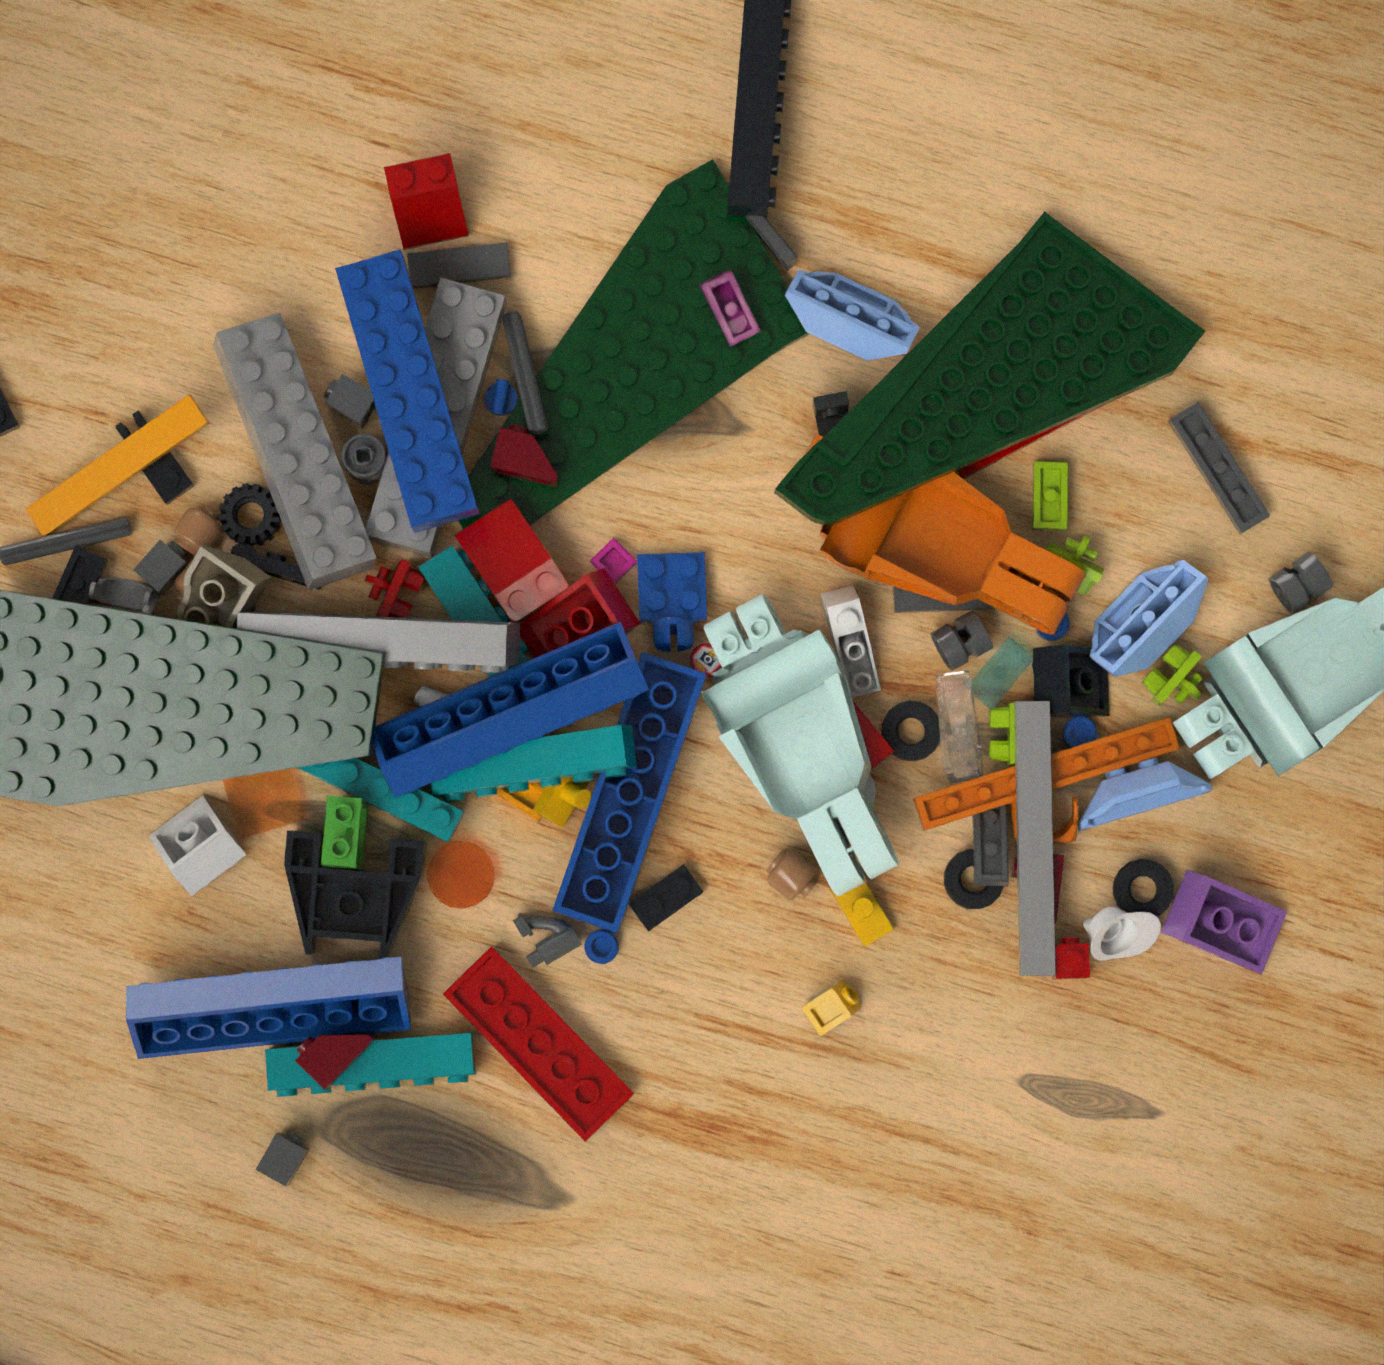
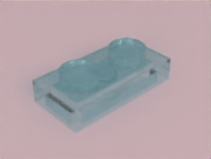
M1008 637L965 690L988 709H993L1033 661V656L1012 638Z

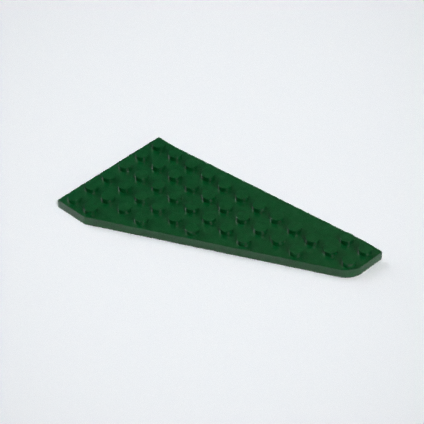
M713 159L665 186L536 376L548 429L545 433L533 436L558 476L557 488L492 472L490 464L498 437L497 433L468 475L480 514L458 520L462 529L510 498L529 526H532L544 515L772 355L809 335L785 296L788 290L786 283L750 222L743 216L727 215L729 186ZM727 270L733 272L761 331L733 346L729 345L699 284ZM521 399L502 428L508 429L509 425H517L528 429Z
M1044 211L1022 240L852 410L793 466L775 488L774 493L814 523L832 525L842 522L1172 375L1203 336L1205 330Z

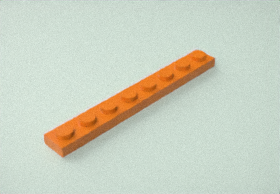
M1170 717L1051 754L1052 790L1179 750L1180 746ZM1015 766L913 798L923 831L1016 802Z

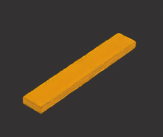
M188 394L25 509L42 536L51 535L203 429L210 422L192 395Z

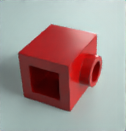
M1080 937L1059 938V945H1055V975L1052 976V980L1090 978L1089 943L1080 944Z

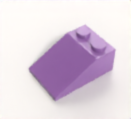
M1186 870L1161 933L1262 975L1287 911L1213 878Z

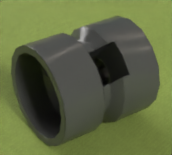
M359 434L353 436L345 443L341 458L346 471L354 481L370 485L380 481L387 453L377 438L368 434Z
M1309 551L1292 562V569L1284 567L1268 578L1273 592L1282 605L1292 614L1309 604L1310 596L1317 598L1333 587V582L1327 570L1318 558Z
M973 610L957 618L955 626L952 627L946 624L930 634L938 653L950 671L968 663L970 655L977 658L993 649V644L985 627ZM967 637L968 641L963 643L961 638Z

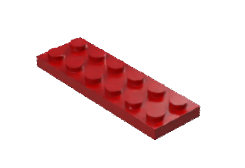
M492 946L443 993L451 1004L585 1142L634 1095L631 1089Z

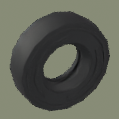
M909 700L898 703L888 711L882 722L881 736L893 749L892 755L904 761L925 759L936 750L941 741L942 726L939 716L930 706L919 701ZM915 718L923 724L925 733L920 742L908 744L900 738L898 732L899 725L905 719Z
M973 849L957 853L948 862L944 872V886L948 896L957 905L966 909H982L990 906L1000 897L1004 886H985L979 892L966 890L962 885L961 875L967 867L973 866Z
M1138 859L1127 863L1118 871L1113 881V896L1116 905L1127 913L1151 912L1158 917L1169 908L1174 898V883L1171 874L1163 865L1149 859ZM1147 876L1155 883L1156 894L1150 902L1142 903L1133 898L1130 889L1133 880L1137 877Z

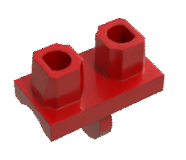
M401 559L390 583L386 582L390 570L381 566L377 577L366 576L364 581L372 585L369 598L377 601L381 591H386L376 616L408 618L413 605L396 598L401 586L418 593L425 578L419 571L409 567L411 562Z

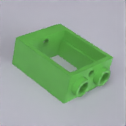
M327 796L321 865L326 868L363 871L369 804L362 798Z

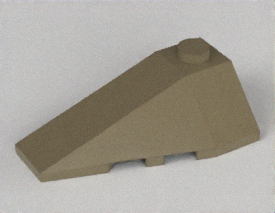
M202 545L184 575L183 585H185L182 603L178 606V619L237 628V613L250 612L253 609L271 576L243 557Z

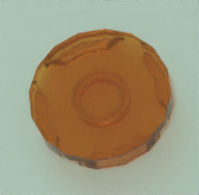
M456 841L445 844L434 854L428 864L427 880L430 891L438 901L450 908L466 909L477 906L488 897L494 886L495 870L492 860L482 848L471 842Z

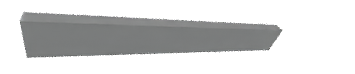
M1015 701L1019 976L1055 975L1050 701Z

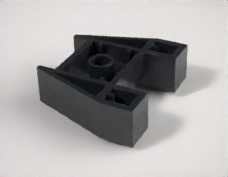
M287 830L284 866L305 955L315 953L317 936L381 942L379 958L389 957L424 876L427 842L390 839L387 873L325 868L321 865L324 833Z

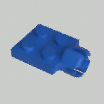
M705 552L638 554L639 622L652 625L654 645L657 650L671 652L670 635H677V652L691 649L694 643V624L699 621H707Z

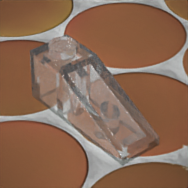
M966 670L935 675L942 768L950 783L964 782L984 776L981 742L970 672Z

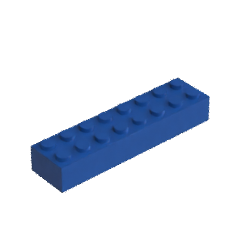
M401 249L335 268L413 532L418 533L479 515L476 499Z
M621 622L375 726L373 746L380 769L396 798L403 794L412 793L418 788L436 780H442L464 768L475 766L481 761L497 754L508 752L512 748L530 740L541 738L544 734L558 728L569 726L591 714L602 712L619 702L635 698L639 694L648 691L649 688Z
M644 652L641 653L638 663L649 690L635 698L625 700L617 725L622 724L632 727L637 767L626 769V775L619 777H606L605 773L599 774L552 910L555 913L616 934L619 933L706 680V673Z
M382 957L365 961L351 960L337 964H314L309 967L279 968L262 972L248 971L234 975H212L206 978L176 979L169 982H146L139 985L126 986V1022L138 1059L302 1042L310 1036L315 1040L321 1035H367L411 1030L410 998L402 957Z

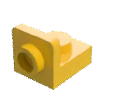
M841 980L801 1009L819 1036H822L851 1017L862 1007L854 988L847 985L844 980Z

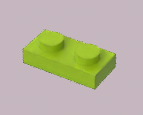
M1034 461L1032 530L1066 531L1068 462Z

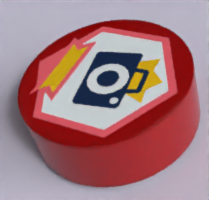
M710 643L700 644L693 649L690 655V666L692 669L706 673V678L714 676L711 675L712 673L722 668Z

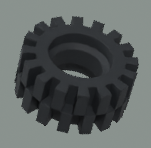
M248 483L242 484L243 487L240 488L237 486L232 488V492L229 495L226 493L223 497L225 501L223 504L220 503L219 507L221 511L219 521L222 523L223 530L238 544L243 543L244 545L248 544L251 546L258 544L261 546L268 539L271 541L274 538V533L280 530L279 524L281 519L270 491L258 484L249 485ZM247 503L260 505L264 513L262 522L253 528L242 526L238 520L240 508Z

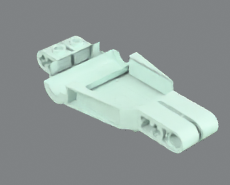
M1384 587L1360 603L1333 598L1254 630L1203 662L1212 675L1210 679L1203 683L1212 698L1180 717L1173 724L1189 748L1218 730L1221 735L1219 738L1193 754L1209 779L1219 775L1248 755L1252 757L1258 768L1269 762L1277 776H1280L1299 762L1324 748L1384 691Z
M762 593L736 608L743 627L732 611L704 625L707 638L722 668L711 674L714 675L712 679L715 685L701 692L706 705L711 709L716 718L717 727L721 733L719 736L720 740L773 811L797 819L828 884L836 896L839 897L866 883L862 868L872 880L897 867L899 861L864 791L872 766L847 679L832 646L820 630L808 636L802 630H792L786 633L774 607L767 596ZM838 820L840 821V823H841V825H842V827H843V829H844V831H845V833H846V835H847V837H848V840H847V838H846V836H845V834H844V832H843V830H842V828H841V826H840Z

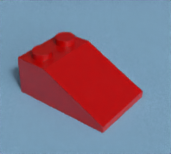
M511 498L454 535L512 623L517 622L570 587Z
M605 568L587 573L520 623V637L534 659L621 622L626 635L641 623Z

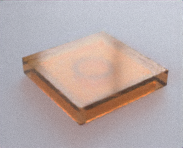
M291 768L223 779L240 840L306 820Z

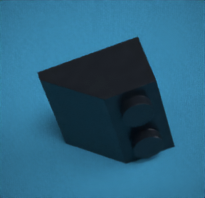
M1056 645L1033 648V701H1050V717L1109 716L1108 671L1091 659L1090 652L1092 647Z

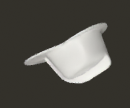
M1106 907L1100 910L1093 918L1086 919L1083 923L1091 942V954L1099 961L1141 954L1156 942L1161 930V923L1158 917L1151 912L1127 913L1117 907Z

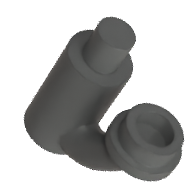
M522 913L517 914L518 917L513 920L523 938L527 935H534L531 929L550 930L554 933L535 944L537 950L526 956L532 968L543 961L548 965L582 945L572 926L560 919L553 917H524Z

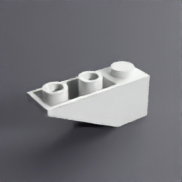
M853 585L821 593L820 596L834 650L846 676L851 697L855 698L881 691L860 599Z

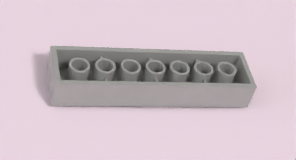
M440 277L425 330L463 455L507 302L505 295ZM388 452L365 529L369 540L432 558L441 526L418 533L413 532Z
M281 313L217 332L213 345L308 590L371 570L376 561V555Z
M269 611L237 613L238 629L385 652L384 667L401 668V666H409V662H414V669L442 668V664H448V670L468 671L475 669V665H482L481 672L501 673L508 670L509 666L519 664L520 623Z

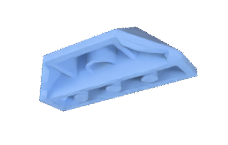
M798 270L785 294L807 333L866 361L906 354L920 329L915 322H912L907 312L897 301L835 272L816 271L808 273L805 270Z
M1185 560L1177 561L1174 565L1162 566L1141 573L1095 620L1092 649L1090 652L1091 659L1114 677L1149 669L1195 621L1208 583L1207 576Z
M1157 758L1138 763L1139 770L1126 773L1125 767L1105 773L1107 779L1098 784L1078 821V831L1206 794L1212 791L1211 784L1169 761L1159 763Z

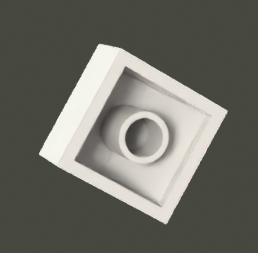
M203 795L149 835L150 840L170 872L191 896L208 886L212 880L246 856L234 835Z

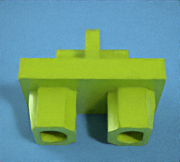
M1084 535L1079 543L1068 537L1064 546L1075 551V554L1050 542L1046 549L1047 551L1073 563L1084 571L1085 577L1077 592L1086 595L1095 582L1099 583L1104 568L1082 558L1084 556L1094 561L1098 554L1097 551L1087 547L1091 538Z
M1174 644L1162 658L1176 670L1169 679L1154 668L1142 681L1147 690L1154 695L1151 700L1160 706L1177 686L1180 688V691L1175 695L1174 699L1179 704H1182L1188 696L1198 700L1202 694L1196 686L1203 678L1196 672L1189 680H1186L1185 677L1202 656L1195 650L1189 653L1182 647Z
M1009 703L1007 707L989 710V728H1007V741H989V760L1007 762V766H1015L1014 703Z

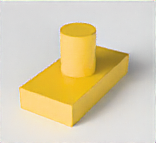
M573 778L561 779L560 786L545 788L533 811L563 828L575 807L584 809L589 805L592 796L586 787L590 781L574 783Z
M866 883L839 897L830 888L831 893L864 947L894 930Z

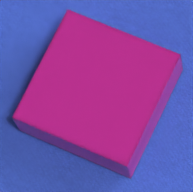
M613 537L590 560V563L597 570L605 568L614 584H616L637 564V560Z

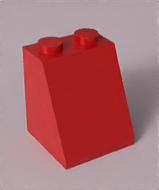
M450 153L384 167L403 250L469 236Z

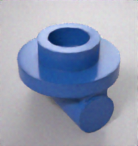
M497 379L496 383L489 386L485 392V406L490 413L496 416L510 414L517 405V393L509 385V381Z

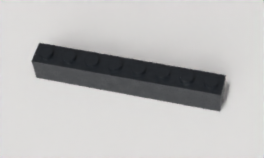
M744 0L727 215L747 217L749 215L767 218L768 207L775 208L776 187H770L771 175L777 176L779 155H772L773 143L780 144L781 124L775 123L776 112L783 111L784 92H777L778 80L785 81L786 60H780L781 49L788 48L789 29L782 28L783 18H790L791 0Z

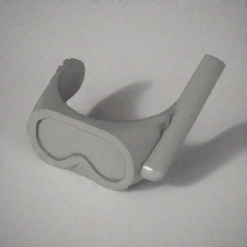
M117 577L99 578L97 583H91L89 590L90 599L113 606L142 610L141 613L147 614L152 613L161 598L160 593L153 591L152 587L146 583Z

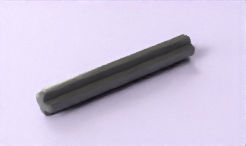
M511 311L503 314L502 321L528 430L532 435L545 433L548 425L522 317L518 311Z
M126 517L2 546L0 547V561L3 565H10L72 550L75 546L80 548L131 535V525Z

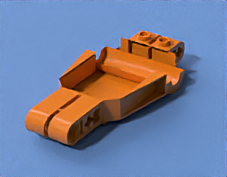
M816 435V436L814 437L812 443L810 444V446H809L807 452H808L819 440H821V439L823 438V436ZM955 472L842 522L832 525L822 524L820 536L825 538L820 548L821 553L832 563L849 572L951 605L979 599L1041 632L1052 635L1055 634L1069 608L1066 602H1072L1085 577L1084 571L1078 566L1012 533L1004 510Z

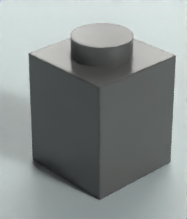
M343 374L338 381L332 380L324 394V397L327 398L325 404L329 410L362 429L376 407L371 390Z
M159 540L133 570L164 596L173 586L175 578L188 565L183 560L187 554L173 541L167 546L163 541Z
M287 1130L285 1135L276 1133L256 1170L285 1187L289 1186L309 1151L308 1148L303 1146L305 1139Z

